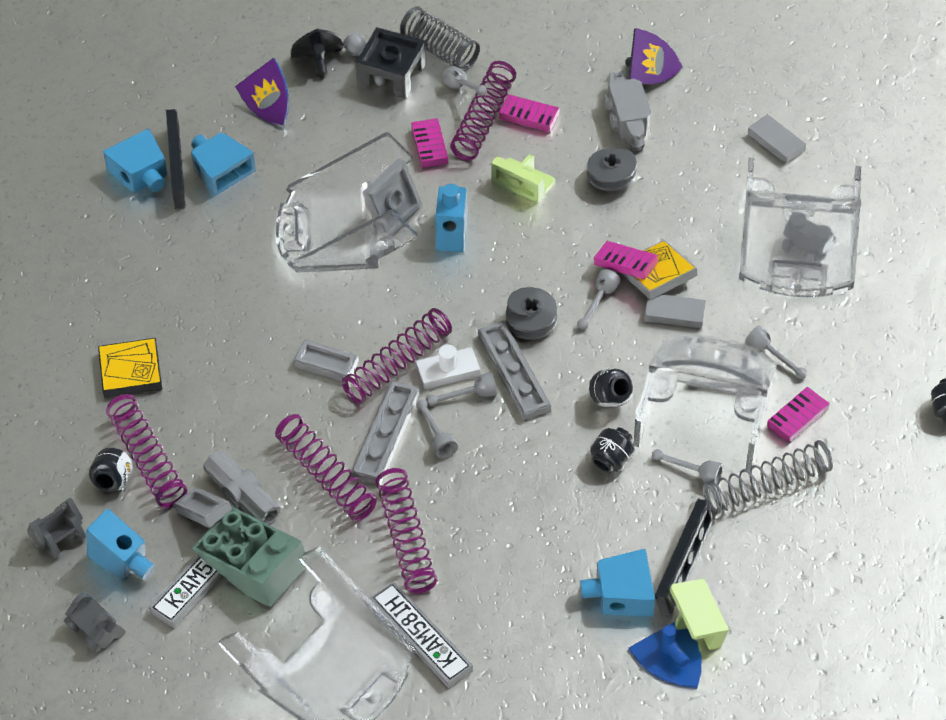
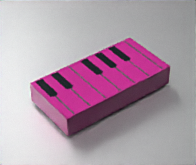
M508 94L499 112V119L551 132L559 115V107Z
M438 118L411 122L421 168L449 164Z
M606 241L593 257L594 265L644 280L658 263L656 254L611 241Z
M806 387L768 419L767 427L785 441L791 443L829 410L830 403L809 387Z

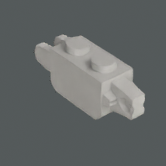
M625 71L609 73L608 94H604V104L606 110L611 111V127L613 130H617L620 140L626 139L629 150L639 152L644 148V136H647L650 132L651 110L642 82L637 79H629Z

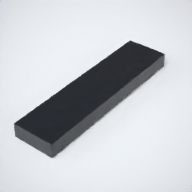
M169 109L166 110L171 187L174 207L179 209L186 206L180 127L177 111Z
M697 499L654 595L661 615L671 616L673 614L676 603L670 592L671 585L687 582L714 519L708 500Z

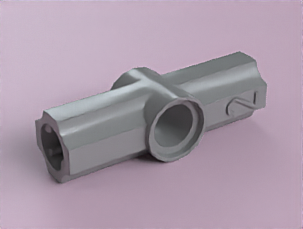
M216 450L208 456V459L203 464L204 471L221 487L225 498L233 507H241L248 515L268 525L276 521V518L281 513L280 506L262 489L258 478L249 469L243 471L224 451L218 452Z

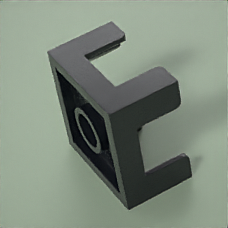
M376 27L355 62L357 85L369 88V74L393 80L394 95L406 99L411 91L410 75L416 64H418V70L420 71L426 65V41Z

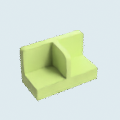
M531 154L522 163L513 158L505 160L499 156L491 163L492 182L537 203L541 201L555 184L554 177L534 169V156Z
M705 579L672 584L670 592L680 611L675 622L676 628L678 630L688 628L691 637L695 640L704 638L709 650L721 648L729 629Z

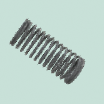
M419 6L407 11L401 21V34L424 40L425 35L428 33L425 39L426 50L451 66H456L466 71L474 65L479 56L480 44L476 40H472V38L464 35L463 32H459ZM420 10L412 19L408 34H406L405 30L409 18L415 11ZM419 14H421L419 20L416 22L414 26V29L410 32L414 20ZM456 35H458V36H457V39H456V40L454 41V43L452 44V42H453V40H454V37H455ZM462 38V41L457 46L459 39ZM441 40H442V43H441L440 47L437 48V45H438V44L441 42ZM473 44H475V51L471 59L465 65L459 67V65L462 64L468 58L472 51ZM471 45L469 52L467 53L465 58L460 62L461 57L465 53L466 49ZM451 46L449 52L446 54V50ZM457 46V48H456V50H455V52H454V55L451 56V52H452V51L455 49V47Z

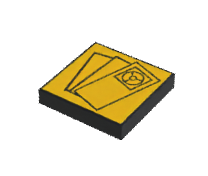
M156 338L98 346L104 398L163 389Z

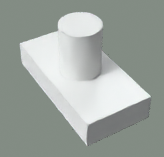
M443 345L439 349V355L416 361V369L424 390L480 376V367L472 347L456 351V348L452 345Z

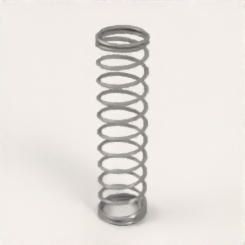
M822 440L814 442V446L807 444L804 451L796 448L793 455L786 452L782 459L775 456L771 463L763 461L761 467L753 465L750 472L742 469L739 476L731 473L728 480L721 477L717 484L711 481L707 484L705 483L703 486L704 498L708 500L712 513L720 514L722 507L728 511L729 504L727 498L720 488V481L724 480L728 483L733 503L739 506L738 494L731 484V477L735 476L739 479V486L744 499L750 502L749 490L741 479L743 472H747L750 475V483L754 494L761 498L760 486L752 474L754 468L760 470L763 486L771 494L772 485L763 470L765 463L771 466L773 480L776 486L782 490V478L774 466L776 459L782 462L786 481L793 486L794 478L792 472L784 461L787 455L792 457L799 480L804 481V471L795 457L797 451L803 453L807 472L810 476L815 477L814 465L806 453L808 447L814 450V457L819 470L823 473L829 472L833 469L834 464L828 446ZM819 445L822 447L827 457L828 467L826 466L825 461L819 452ZM807 460L809 461V463H810V465H811L813 474L811 473V471H810V469H809V467H808ZM796 463L801 471L802 478L798 473ZM785 467H786V469L788 470V473H789L790 478H791V482H790V480H789V478H788V476H787ZM775 473L777 474V477H778V479H779L780 485H779L778 482H777ZM764 477H765L766 480H767V483H768V485H769V489H768V487H767V485H766V483H765ZM753 481H754L755 484H756V487H757V489H758V493H757V491H756V489H755V486H754ZM743 486H744V488H745V491H746V493H747L748 498L746 497V495H745V493H744ZM709 489L714 496L717 509L712 503V500L709 495Z

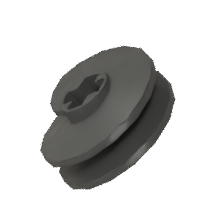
M622 148L602 149L593 153L587 163V178L589 182L596 188L604 191H616L625 188L634 182L636 176L637 160L635 155L630 150Z
M524 287L512 292L509 296L505 313L506 324L514 336L525 340H535L548 335L554 329L557 323V305L555 299L548 292L540 288Z

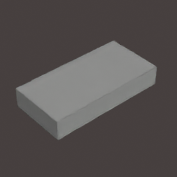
M768 114L748 127V135L786 164L806 150V143Z
M659 295L651 300L648 298L644 321L702 328L706 300Z
M304 339L293 359V367L342 382V379L347 374L353 373L359 361L357 355Z
M194 487L173 505L178 514L209 528L232 510L227 500L197 487Z

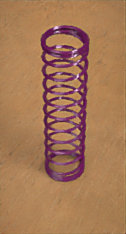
M494 61L490 64L486 76H484L480 85L485 86L486 83H490L495 89L487 88V93L495 98H502V101L498 103L497 100L490 96H478L477 93L475 94V98L471 101L464 120L460 123V128H458L456 135L450 143L451 151L458 158L474 160L478 156L479 150L482 148V142L486 140L485 135L490 132L489 127H492L493 120L496 119L497 112L501 109L500 105L504 103V98L512 87L511 83L516 79V71L509 63ZM503 68L509 71L513 78L509 80L504 75L493 73L492 69ZM495 75L501 76V77L505 78L506 80L500 79V78L496 77ZM489 76H491L495 81L489 80ZM492 83L499 84V85H501L504 89H500V88L494 86ZM503 84H509V87L506 89ZM488 90H492L498 93L500 96L493 95ZM497 90L505 91V95L502 96ZM482 97L488 104L498 106V109L495 111L490 105L479 103L478 98ZM484 97L492 99L497 104L489 102ZM479 105L484 111L494 113V117L491 118L487 113L475 110L474 106ZM481 105H485V106L489 107L490 109H492L493 111H489V110L483 108ZM474 112L481 119L491 121L490 125H487L478 118H471L470 113ZM477 112L486 115L489 119L482 117ZM471 120L475 125L487 128L486 133L475 126L467 125L466 121ZM474 120L482 122L485 126L476 123ZM467 127L472 133L482 135L483 139L480 141L476 136L464 133L463 128ZM470 127H471V128H474V129H477V130L480 131L481 133H477V132L473 131L472 129H470ZM466 135H469V136H471V137H474V138H475L476 140H478V141L472 140V139H470L469 137H467ZM459 141L466 149L475 151V155L467 156L462 154L456 148L455 142ZM461 141L470 144L474 149L467 147Z
M431 308L428 314L422 316V321H415L413 327L406 328L405 334H398L397 340H391L388 343V347H382L380 354H373L371 360L364 361L363 367H356L354 374H347L342 379V387L345 393L354 402L363 404L366 401V395L372 396L373 393L367 382L358 376L356 372L362 369L368 382L375 389L380 390L381 384L378 378L365 368L366 363H372L377 376L383 382L389 383L390 379L387 372L378 363L373 361L374 357L380 356L385 369L391 375L398 376L396 366L390 359L382 355V351L388 349L394 363L399 368L406 370V362L402 356L408 362L414 363L415 357L411 350L416 355L423 356V349L420 344L425 349L431 350L432 348L428 337L433 342L439 343L440 337L438 333L445 337L451 334L452 324L449 318L441 310ZM432 312H435L444 320V322L447 325V328L439 318L432 315ZM426 316H428L432 326L424 321ZM435 319L443 326L444 330L436 323ZM417 323H422L426 335L415 328ZM425 325L435 333L437 341L430 336ZM408 330H414L418 342L413 337L407 335ZM416 331L427 340L429 347L422 343ZM400 336H405L410 349L399 341ZM408 338H410L418 346V348L421 351V354H419L412 347ZM392 343H397L398 349L402 356L397 351L390 348V345ZM400 345L410 353L412 360L404 354ZM392 352H394L401 359V361L404 364V367H402L395 360ZM383 358L392 365L396 374L387 367ZM375 365L382 370L387 381L378 373ZM366 372L376 380L379 387L372 383ZM358 379L366 385L370 394L363 389ZM348 381L356 387L362 400L354 395Z
M128 394L115 397L106 407L107 416L111 419L112 425L121 436L127 451L131 453V458L136 462V467L140 470L141 476L146 479V485L151 488V494L155 496L157 504L164 508L173 507L176 501L187 494L186 485L183 483V480L177 479L179 476L178 472L172 470L173 463L167 461L168 454L162 453L164 449L161 444H157L159 441L158 437L152 436L154 431L151 427H148V420L143 419L144 413L138 410L139 404L135 397ZM123 399L133 400V402H127L118 407L113 415L110 414L111 407L118 401ZM132 404L126 412L115 415L122 407ZM136 412L141 414L140 419L130 422L126 427L119 426L122 420L129 419ZM141 421L146 422L145 427L136 430L131 435H124L126 429L136 426ZM146 429L151 431L150 436L140 439L136 444L129 443L132 437L138 436ZM150 438L156 439L155 444L146 447L141 452H134L136 446L147 442ZM156 446L161 448L160 453L152 455L146 461L139 460L142 454L153 450ZM160 455L166 457L164 462L155 465L152 469H144L146 463L157 459ZM165 464L171 465L170 470L161 473L156 478H149L152 471L163 467ZM170 472L176 474L175 479L164 483L161 487H154L158 479L164 478ZM148 480H154L152 485L149 484ZM174 487H179V488H178L176 491H174L173 493L168 494V495H163V494H164L166 491H168L169 489H172V488H174ZM181 488L184 489L183 493L176 500L169 503L160 502V498L173 496ZM153 489H159L157 494L154 492Z
M292 414L284 418L276 427L275 437L282 444L286 445L289 452H293L294 458L300 460L301 465L307 468L308 473L314 475L315 480L322 484V488L325 491H329V496L336 499V503L343 507L344 512L348 514L350 519L359 521L367 517L375 508L377 497L373 493L365 494L366 486H358L359 478H351L352 471L350 469L344 470L345 463L337 462V455L330 454L329 446L322 447L323 440L315 439V431L308 432L309 425L303 423V418L299 414ZM298 418L299 423L297 427L287 436L281 437L286 425L293 419ZM302 426L307 427L305 433L300 438L289 442L291 438L299 433ZM314 434L309 444L296 450L298 443L306 435ZM317 441L321 442L319 448L314 453L303 458L305 451L310 445ZM296 443L294 449L291 450L289 445ZM323 449H328L326 456L314 465H310L317 453ZM303 451L301 458L296 455V452ZM332 456L335 457L330 467L317 473L325 460ZM310 458L308 465H305L303 460ZM342 464L341 470L333 478L324 481L332 468ZM317 466L315 473L310 471L311 467ZM345 472L350 473L341 485L332 488L339 476ZM324 474L322 481H320L317 475ZM352 480L357 481L356 485L348 493L339 496L345 485ZM332 481L329 489L326 488L324 483ZM361 487L364 488V491L359 496V498H357L355 501L349 504H346L349 497L357 489ZM339 489L337 496H334L331 491ZM346 497L344 504H341L339 499ZM371 498L366 506L354 512L355 508L362 501ZM364 511L363 513H361V514L358 515V516H353V514H358V513Z
M400 468L387 469L377 476L375 482L376 487L379 489V497L382 499V507L385 509V517L388 519L387 526L390 528V536L393 539L396 557L399 559L398 564L402 570L401 575L405 580L404 586L408 592L423 593L431 590L437 584L436 570L430 568L433 560L427 557L430 554V550L424 547L427 544V540L421 537L424 534V530L419 527L421 520L416 517L418 510L413 507L415 500L410 497L412 490L407 488L410 484L407 472ZM391 473H402L405 476L404 478H393L383 486L379 484L382 477ZM402 480L396 485L386 486L392 481ZM405 489L410 492L407 497H401L394 501L386 499L391 493H398ZM407 499L412 501L410 507L398 510L388 509L394 503H400ZM384 501H386V502H388V503H390V504L386 507ZM409 509L415 511V515L412 517H406L401 520L391 519L396 513L405 512ZM387 511L393 512L390 517L388 516ZM412 519L418 521L415 527H409L404 530L394 529L399 523ZM390 521L396 522L393 526L390 525ZM415 529L421 531L418 537H412L407 540L397 539L404 532H410ZM393 531L399 532V533L394 537ZM417 539L424 541V544L420 547L410 550L400 549L407 542ZM396 541L402 542L398 547L396 546ZM420 549L427 551V554L423 557L413 560L403 559L410 552ZM398 551L405 553L400 557ZM401 561L408 563L403 567ZM430 561V564L425 568L417 570L406 569L413 562ZM404 571L410 572L407 578L404 575ZM420 576H430L423 580H413ZM434 577L433 582L425 587L410 588L408 586L409 582L422 583Z

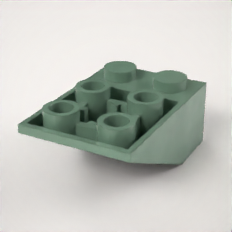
M234 507L218 520L192 547L193 552L220 572L222 576L244 594L268 607H271L309 565L302 541Z

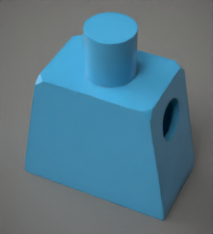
M149 129L103 151L107 171L133 192H138L147 186L153 192H158L165 186V180L163 179L167 176L165 158Z
M219 133L209 140L200 134L191 142V147L193 148L191 152L193 168L214 197L256 172L254 152L224 133Z
M447 184L438 189L435 216L436 251L464 252L468 218V198L465 187ZM448 221H453L456 224V228L447 230Z
M108 508L86 529L87 557L119 579L127 580L132 573H135L145 580L154 571L155 565L145 558V541Z
M646 549L601 559L597 562V578L580 580L581 598L600 597L602 613L605 615L654 616L655 596Z

